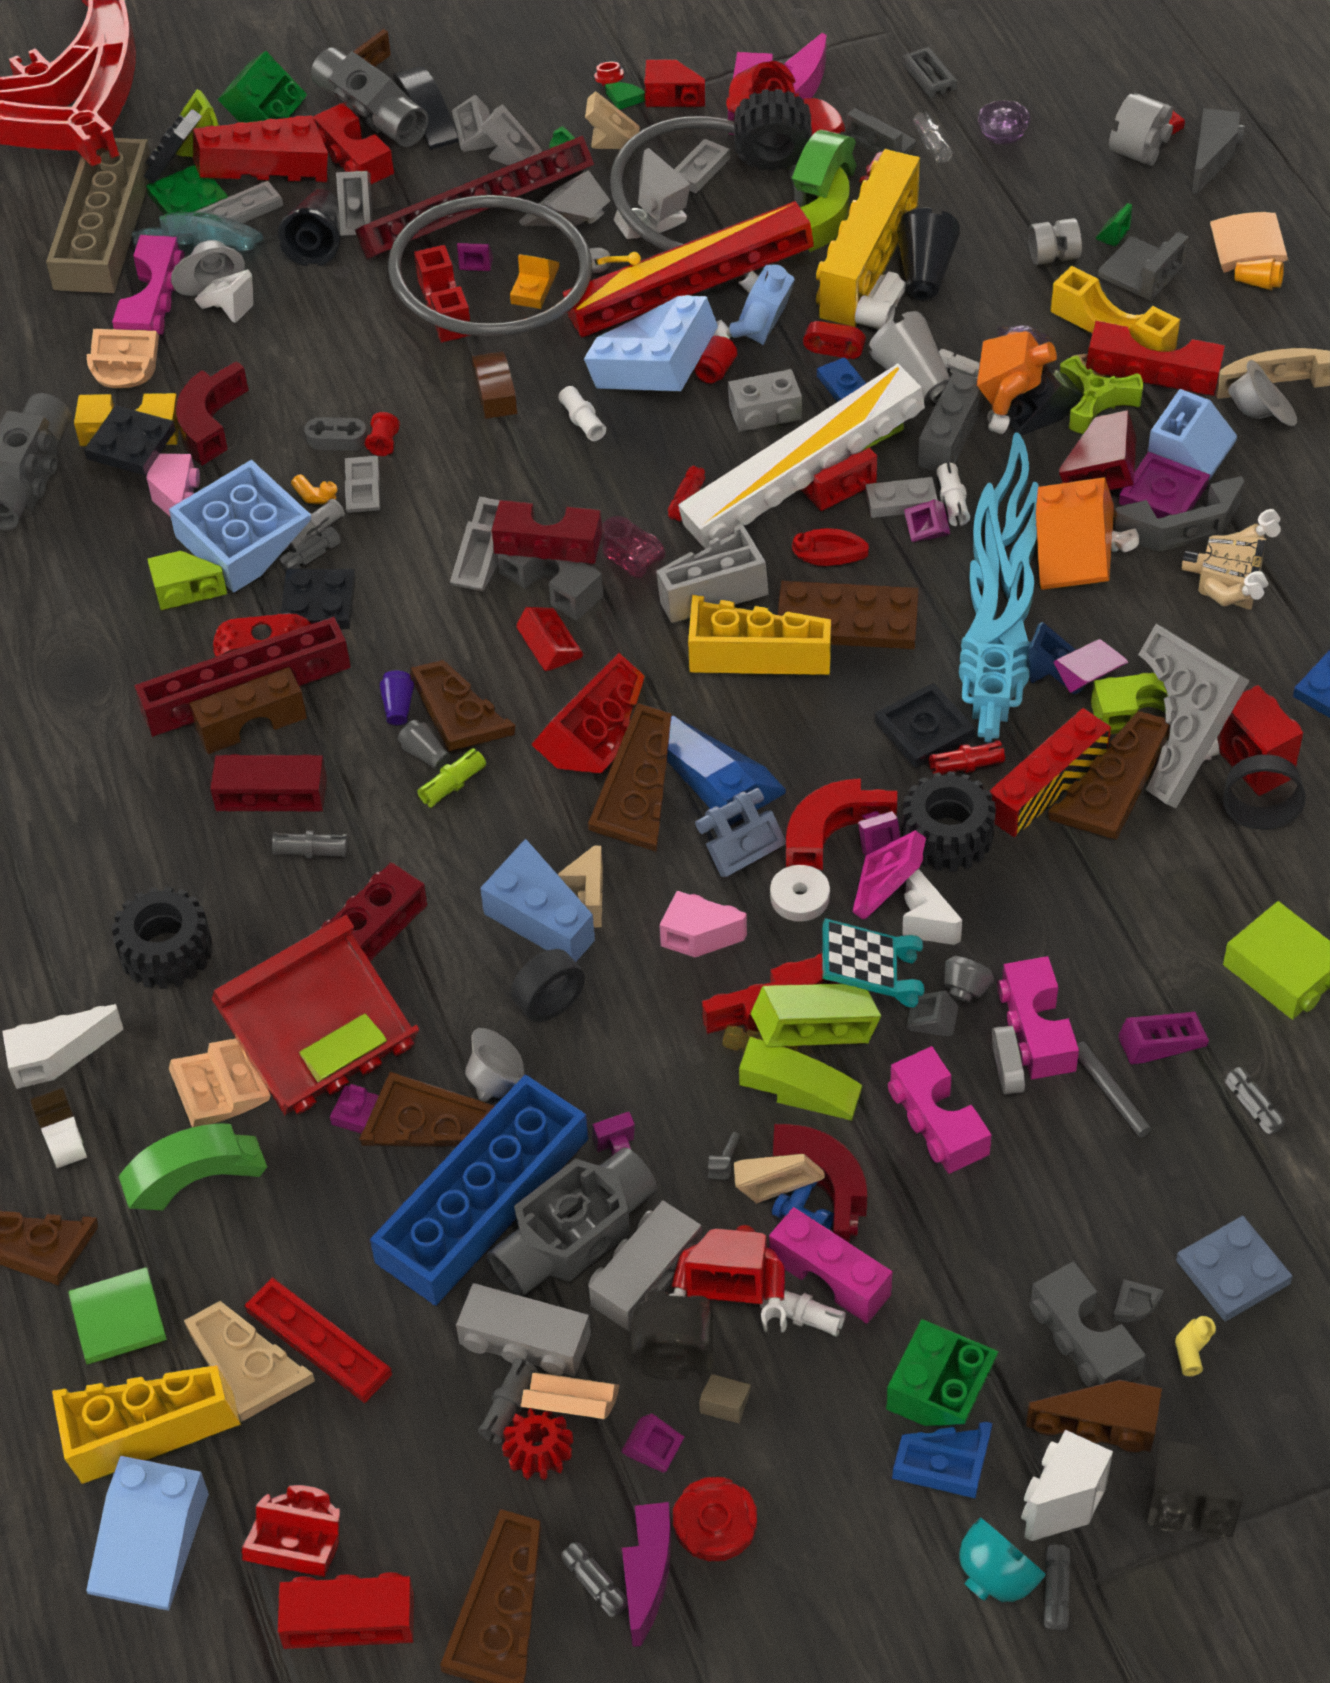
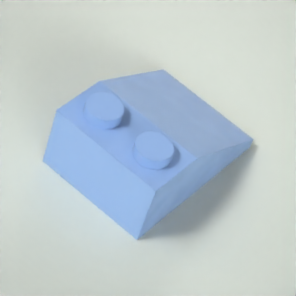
M120 1456L105 1499L86 1589L88 1594L167 1611L170 1610L209 1495L200 1471Z

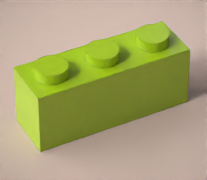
M846 984L763 986L751 1011V1015L767 1047L869 1043L881 1018V1014L868 990Z

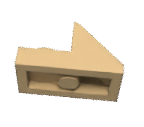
M595 91L588 97L585 118L595 127L593 129L592 148L621 149L628 140L639 133L640 126Z
M593 846L563 869L558 876L593 914L594 927H602L601 846Z

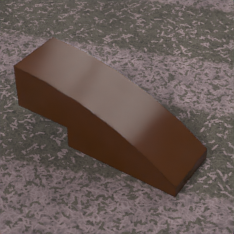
M504 352L472 356L485 419L517 414L515 390Z

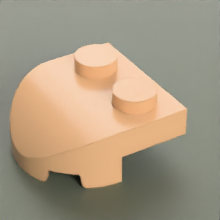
M93 329L91 354H87V364L98 383L109 388H131L147 382L154 374L156 368L159 335L156 331Z

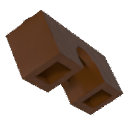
M289 667L189 703L196 731L207 754L241 743L240 729L251 719L266 717L269 719L273 729L276 730L307 718L302 691Z

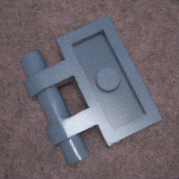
M759 788L748 793L743 791L733 796L732 802L721 808L715 806L705 812L706 816L695 821L696 828L701 834L711 829H714L717 838L706 843V846L721 877H727L786 844L784 835L773 812L765 811L758 815L755 805L764 801V796ZM741 814L745 823L731 830L727 820Z

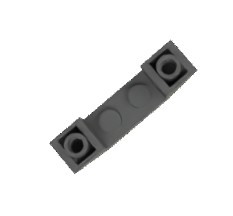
M1240 476L1212 483L1209 488L1207 507H1200L1159 519L1156 518L1147 500L1117 507L1114 510L1113 531L1123 532L1135 528L1139 534L1138 545L1158 552L1208 540L1213 535L1223 536L1241 504L1244 479Z

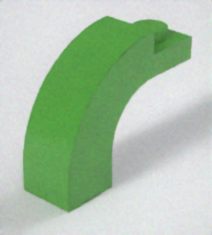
M822 129L816 131L805 145L792 176L797 191L826 198L839 167L844 170L846 175L853 176L857 166L852 155L856 144L855 139Z
M208 1124L176 1132L153 1143L131 1160L119 1175V1180L130 1209L164 1210L182 1188L198 1179L220 1174L260 1177L267 1168L256 1136L236 1135L231 1124Z

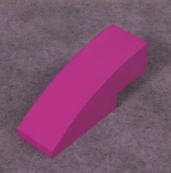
M823 33L785 62V66L791 71L796 80L793 83L795 93L799 92V96L802 99L813 97L825 71L827 35Z

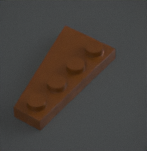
M1138 711L1110 742L1111 747L1103 756H1097L1089 765L1090 770L1080 781L1076 780L1068 788L1067 796L1060 804L1055 803L1048 811L1049 820L1117 840L1161 753L1162 747L1170 735L1171 725L1166 723V718Z

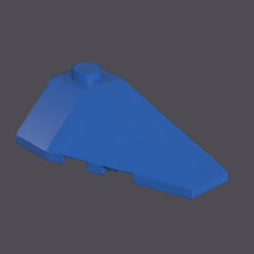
M672 716L667 762L710 809L715 806L721 808L732 802L733 796L743 791L748 793L756 788H759L764 796V801L755 805L756 810L786 793V789L765 766L679 718ZM738 814L727 820L730 826L743 817L741 814Z

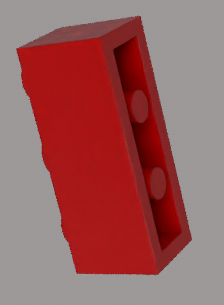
M387 1572L380 1574L376 1578H359L356 1575L344 1574L337 1576L334 1580H316L312 1577L301 1576L294 1578L291 1582H280L278 1634L283 1649L414 1643V1590L410 1576Z

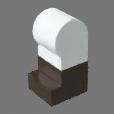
M63 1087L30 1099L29 1101L56 1168L58 1169L87 1158L81 1135Z

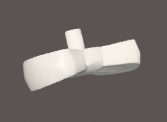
M1135 528L1123 532L1112 531V552H1117L1119 549L1122 552H1128L1138 546L1139 534Z

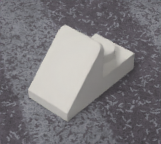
M245 270L213 280L195 298V301L201 309L211 306L216 308L222 307L231 321L236 323L253 306L252 274L249 270Z
M919 869L916 870L906 880L904 898L911 911L903 916V936L915 935L925 941L951 945L961 942L962 919Z

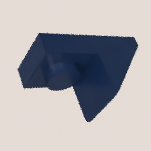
M1044 622L1038 624L1028 649L1030 681L1034 683L1050 674L1066 687L1053 661L1076 649ZM1085 686L1073 691L1072 693L1075 695L1081 692L1082 690H1084Z

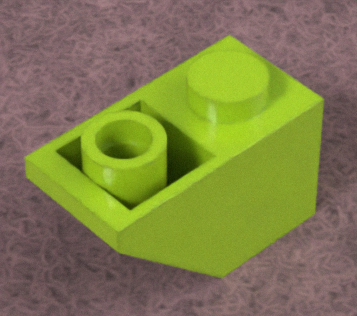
M183 551L147 559L161 610L227 594L222 568L219 565Z

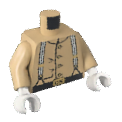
M1268 509L1261 513L1258 518L1260 525L1253 524L1240 532L1225 536L1213 535L1209 537L1206 554L1185 550L1181 570L1201 574L1198 591L1202 595L1209 596L1221 606L1234 604L1252 610L1254 599H1261L1264 595L1263 588L1269 584L1260 569L1266 544L1264 534L1269 537H1276L1281 530L1278 524L1280 517L1275 510Z

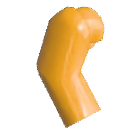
M301 474L295 476L291 481L293 489L306 503L325 504L329 499H336L335 494L338 488L331 481H328V483L323 481L320 484V488L313 487L306 477Z

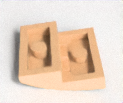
M1243 213L1210 222L1224 273L1234 270L1237 262L1275 258L1276 262L1288 260L1276 213Z
M236 1038L209 1043L207 1053L172 1059L170 1061L169 1071L192 1127L224 1121L252 1110L270 1099L268 1088Z
M532 1373L530 1389L523 1390L521 1407L605 1419L615 1404L619 1384L544 1373Z

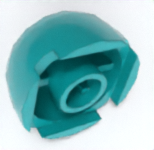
M981 1517L973 1524L962 1540L959 1552L960 1565L969 1576L964 1584L983 1601L991 1595L1001 1602H1015L1026 1597L1046 1576V1573Z

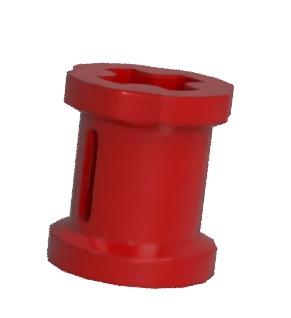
M379 412L372 416L370 422L372 431L366 437L365 447L374 455L386 456L394 450L393 437L399 431L400 421L393 414Z

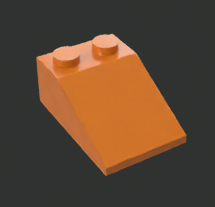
M1105 477L1038 487L1036 524L1041 590L1109 581L1114 503Z

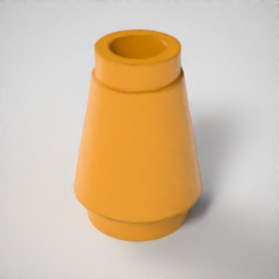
M1275 258L1237 262L1236 282L1271 291L1273 287L1280 288L1282 285L1284 264L1283 262H1276Z

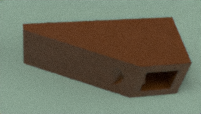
M1117 1380L1029 1402L1026 1427L1034 1428L1037 1432L1044 1435L1063 1434L1067 1430L1095 1444L1103 1442L1118 1445L1121 1449L1128 1452H1140L1142 1450L1151 1452L1162 1388Z

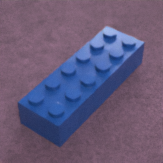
M525 1074L370 1238L375 1264L436 1306L516 1219L514 1206L559 1172L589 1139L586 1114Z

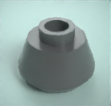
M953 956L945 962L944 985L950 989L949 995L955 999L970 1003L971 998L979 999L994 983L992 970L980 963L960 956Z

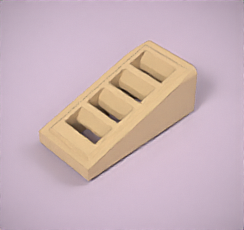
M805 1154L745 1159L734 1162L735 1186L755 1203H760L825 1178L824 1171Z

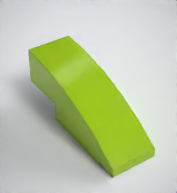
M753 1037L749 1038L739 1067V1085L777 1094V1103L851 1121L862 1091V1084L823 1062L783 1046L767 1047L763 1040Z

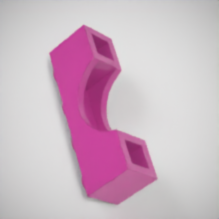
M140 235L133 257L138 279L148 283V286L132 297L119 300L112 323L116 330L156 331L158 335H162L165 327V313H169L171 309L172 291H176L171 283V274L175 266L184 259V252L179 250L177 237Z

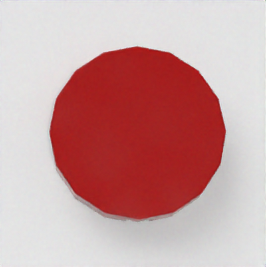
M705 1477L689 1484L683 1490V1494L679 1497L678 1501H676L673 1508L674 1533L679 1544L692 1556L705 1561H726L740 1555L752 1543L757 1530V1508L750 1493L744 1487L741 1488L733 1484L732 1480L724 1477Z

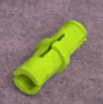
M471 748L451 765H444L435 778L417 790L420 799L424 804H428V807L432 808L452 791H459L464 787L465 781L486 766L484 757L479 751L476 752L475 748Z

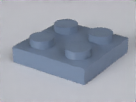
M1244 1216L1237 1218L1179 1251L1176 1258L1178 1264L1224 1322L1290 1285L1293 1277Z

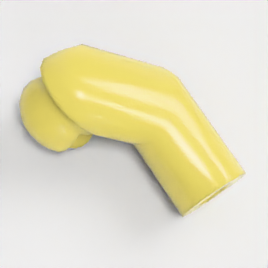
M1200 1316L1197 1319L1191 1320L1176 1336L1175 1345L1182 1374L1185 1376H1195L1203 1371L1199 1351L1209 1342L1211 1336L1216 1331L1213 1320L1207 1316Z

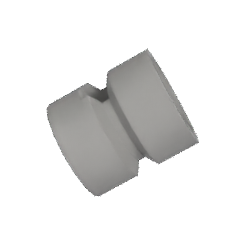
M1075 218L1057 220L1054 226L1049 222L1036 223L1029 226V250L1034 265L1053 263L1056 257L1060 261L1080 259L1082 241L1079 225Z

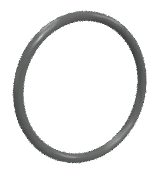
M708 116L673 118L641 130L624 144L618 152L611 169L610 188L617 210L638 235L665 251L683 245L651 229L638 218L628 204L624 195L622 179L625 166L632 154L647 141L659 135L677 130L712 129L734 134V121ZM791 165L786 171L793 185L794 201L797 202L799 207H803L806 205V193L797 191L792 180L796 165Z
M480 195L459 198L439 204L421 213L408 223L398 234L392 245L388 261V272L392 286L400 300L411 311L427 322L461 334L506 336L538 329L559 319L570 311L582 298L589 285L592 275V257L588 244L580 231L556 211L521 198ZM502 208L537 216L560 229L573 243L578 253L580 268L577 281L564 299L550 309L535 316L512 322L475 323L443 315L419 301L411 293L403 279L401 272L402 255L413 236L439 218L470 209Z

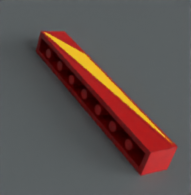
M796 201L642 260L637 265H629L590 281L582 298L567 312L581 338L649 312L677 296H690L814 247L811 223ZM571 289L563 291L564 298L568 295Z

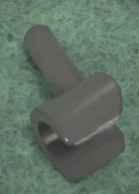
M733 1132L722 1156L709 1155V1179L727 1180L730 1178L731 1160L741 1138L739 1133Z

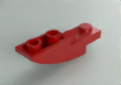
M823 953L803 961L787 962L777 968L770 969V983L754 984L744 990L729 994H717L710 999L703 1000V1024L707 1034L744 1024L748 1036L760 1033L751 1015V1011L763 986L839 983L823 979Z

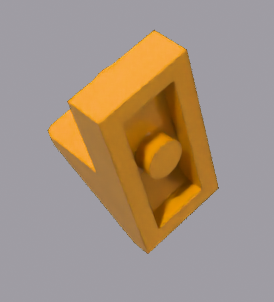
M519 254V275L510 293L511 304L541 309L560 267L559 262Z

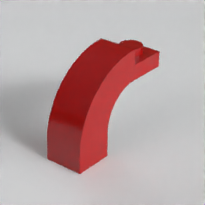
M848 779L830 783L809 794L796 807L788 823L786 867L807 865L823 870V849L830 835L842 827L858 824V822L863 821L862 815L877 811L882 815L892 811L897 817V791H885L882 789L861 790V779Z

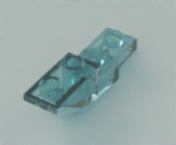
M200 212L167 213L159 216L160 227L143 228L132 232L134 245L138 243L140 235L177 237L178 245L191 244L194 241V247L207 240H217L226 246H235L236 251L254 249V243L263 240V234L248 225L219 215Z

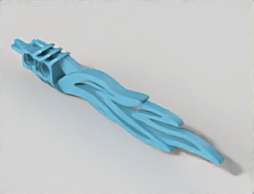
M1014 433L1008 465L1002 479L995 490L991 483H987L978 502L974 520L973 552L975 560H972L970 563L969 583L971 600L976 616L970 629L961 641L962 651L960 653L959 677L963 683L962 699L966 703L973 704L972 719H979L978 737H984V742H992V738H999L1000 722H1008L1009 707H1017L1021 704L1023 688L1027 684L1030 675L1028 649L1031 642L1027 639L1023 622L1029 613L1033 600L1034 576L1030 567V561L1038 546L1036 504L1039 485L1037 482H1033L1025 504L1016 518L1017 506L1026 488L1029 475L1028 454L1025 443L1019 433ZM1019 459L1022 471L1008 502L1005 527L1001 535L998 507L1012 482ZM1031 510H1033L1026 528L1012 548L1008 561L1004 547L1016 539ZM984 523H985V550H984V547H983V544H982V539H981V530H982V527H983V524H984ZM1000 573L1002 587L1009 601L1001 617L995 620ZM1022 575L1023 592L1019 600H1017V588ZM977 584H979V585L982 587V590H983V595H982V596H981V594H980V591H979V588H978V585H977Z

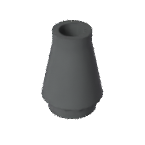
M412 720L398 735V741L402 744V750L431 765L435 770L441 769L450 759V754L444 749L425 722L420 723L418 720Z

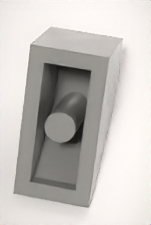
M648 148L644 150L641 165L638 204L644 211L660 222L686 208L691 184Z
M368 171L336 172L340 236L356 235L355 229L372 222L371 176Z

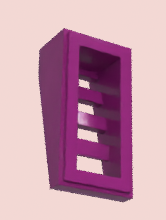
M1196 1012L1126 1018L1118 1035L1130 1064L1145 1063L1206 1047L1209 1043ZM1180 1027H1185L1188 1036L1183 1035ZM1167 1030L1170 1031L1172 1038L1169 1037Z

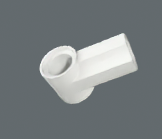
M888 271L887 274L880 275L869 296L863 295L860 298L855 313L856 323L881 329L894 318L895 307L904 294L906 282L899 277V274Z

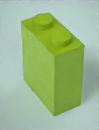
M1277 901L1227 943L1223 965L1293 1020L1303 1010L1305 1012L1312 1010L1319 1002L1321 995L1330 989V940Z

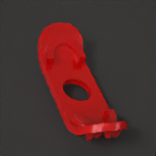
M297 614L230 619L223 622L217 628L213 640V651L216 656H220L264 641L257 640L252 636L253 629L258 625H267L272 629L271 635L267 638L270 639L311 625V623L303 616Z

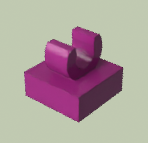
M877 811L862 815L863 821L858 822L862 852L865 856L900 838L898 818L892 811L882 815Z
M345 1085L330 1115L331 1125L362 1134L379 1095L369 1093L366 1088L357 1085Z
M629 1111L592 1124V1140L597 1152L610 1148L613 1156L624 1147L631 1150L629 1141L634 1140L635 1124Z

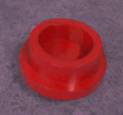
M617 62L599 64L596 67L597 72L594 74L595 81L601 83L604 87L606 84L616 83L624 78V71Z

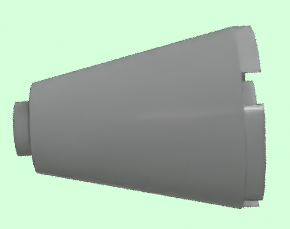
M917 311L906 312L902 314L904 320L895 323L892 319L876 332L869 344L872 351H869V354L886 370L898 363L922 387L923 400L927 403H938L950 377L924 316Z

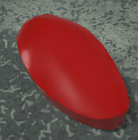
M824 528L798 533L794 536L791 546L798 558L817 566L851 563L863 560L869 554V545L864 539L841 529Z

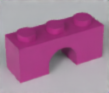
M1049 957L1004 964L1002 980L997 981L998 994L1001 1003L1007 1002L1008 1026H1013L1015 1034L1017 1033L1019 1039L1017 1044L1022 1066L1027 1065L1031 1080L1076 1072L1079 1049L1069 1018L1050 1021L1041 1018L1037 1014L1044 1010L1056 1008L1058 984Z
M931 1046L891 1064L890 1082H888V1089L893 1100L897 1104L902 1103L907 1110V1117L912 1129L916 1133L921 1132L926 1139L927 1148L932 1159L936 1163L941 1162L947 1173L950 1174L989 1156L992 1134L972 1105L958 1111H946L935 1104L950 1096L952 1075Z
M795 1207L789 1211L769 1235V1248L775 1250L784 1264L785 1270L800 1280H803L809 1271L817 1274L832 1288L835 1295L834 1302L868 1324L891 1296L893 1271Z

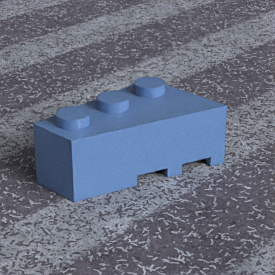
M526 839L480 888L483 911L486 916L545 950H564L576 962L595 941L593 914Z

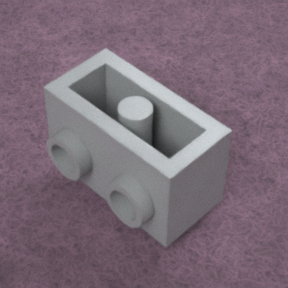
M792 369L728 381L729 407L738 432L802 420V395Z

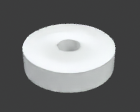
M807 865L786 867L779 871L771 882V904L779 915L788 920H812L820 916L829 904V882L825 875L814 867ZM801 891L804 892V894L798 895L796 894V892Z

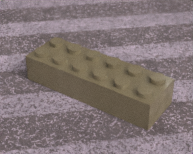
M115 138L119 156L111 159L108 151L100 148L96 150V154L101 157V163L92 167L81 156L46 261L53 290L115 293L145 197L146 185L149 184V180L143 177L150 167L145 163L151 155L147 139Z

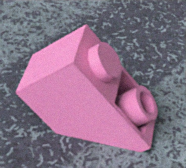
M159 454L147 473V482L152 501L170 516L169 508L194 494V488H198L200 484L199 468H194L191 454Z
M680 891L676 892L660 923L661 947L695 958L744 941L747 936L746 913L739 911L733 906H723L705 900L699 895H689Z

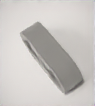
M1014 1027L992 1028L993 1051L1003 1094L1024 1092V1072Z

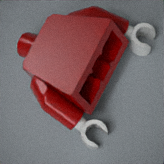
M741 1225L735 1230L712 1229L709 1230L699 1243L681 1252L671 1284L674 1292L667 1295L661 1305L668 1321L671 1318V1313L676 1308H679L678 1318L682 1324L686 1323L690 1318L691 1312L684 1300L687 1292V1297L763 1304L765 1299L768 1301V1305L761 1312L764 1331L767 1332V1322L773 1317L780 1319L781 1332L786 1330L785 1310L780 1306V1301H783L785 1298V1267L775 1250L767 1248L766 1235L757 1233L752 1227L747 1225Z

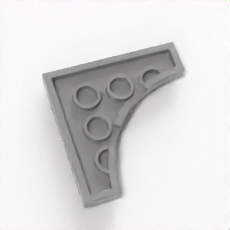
M1155 624L1138 655L1152 667L1158 679L1164 682L1168 694L1164 698L1166 723L1171 726L1168 746L1162 747L1157 766L1146 790L1165 804L1177 808L1249 680L1166 628Z

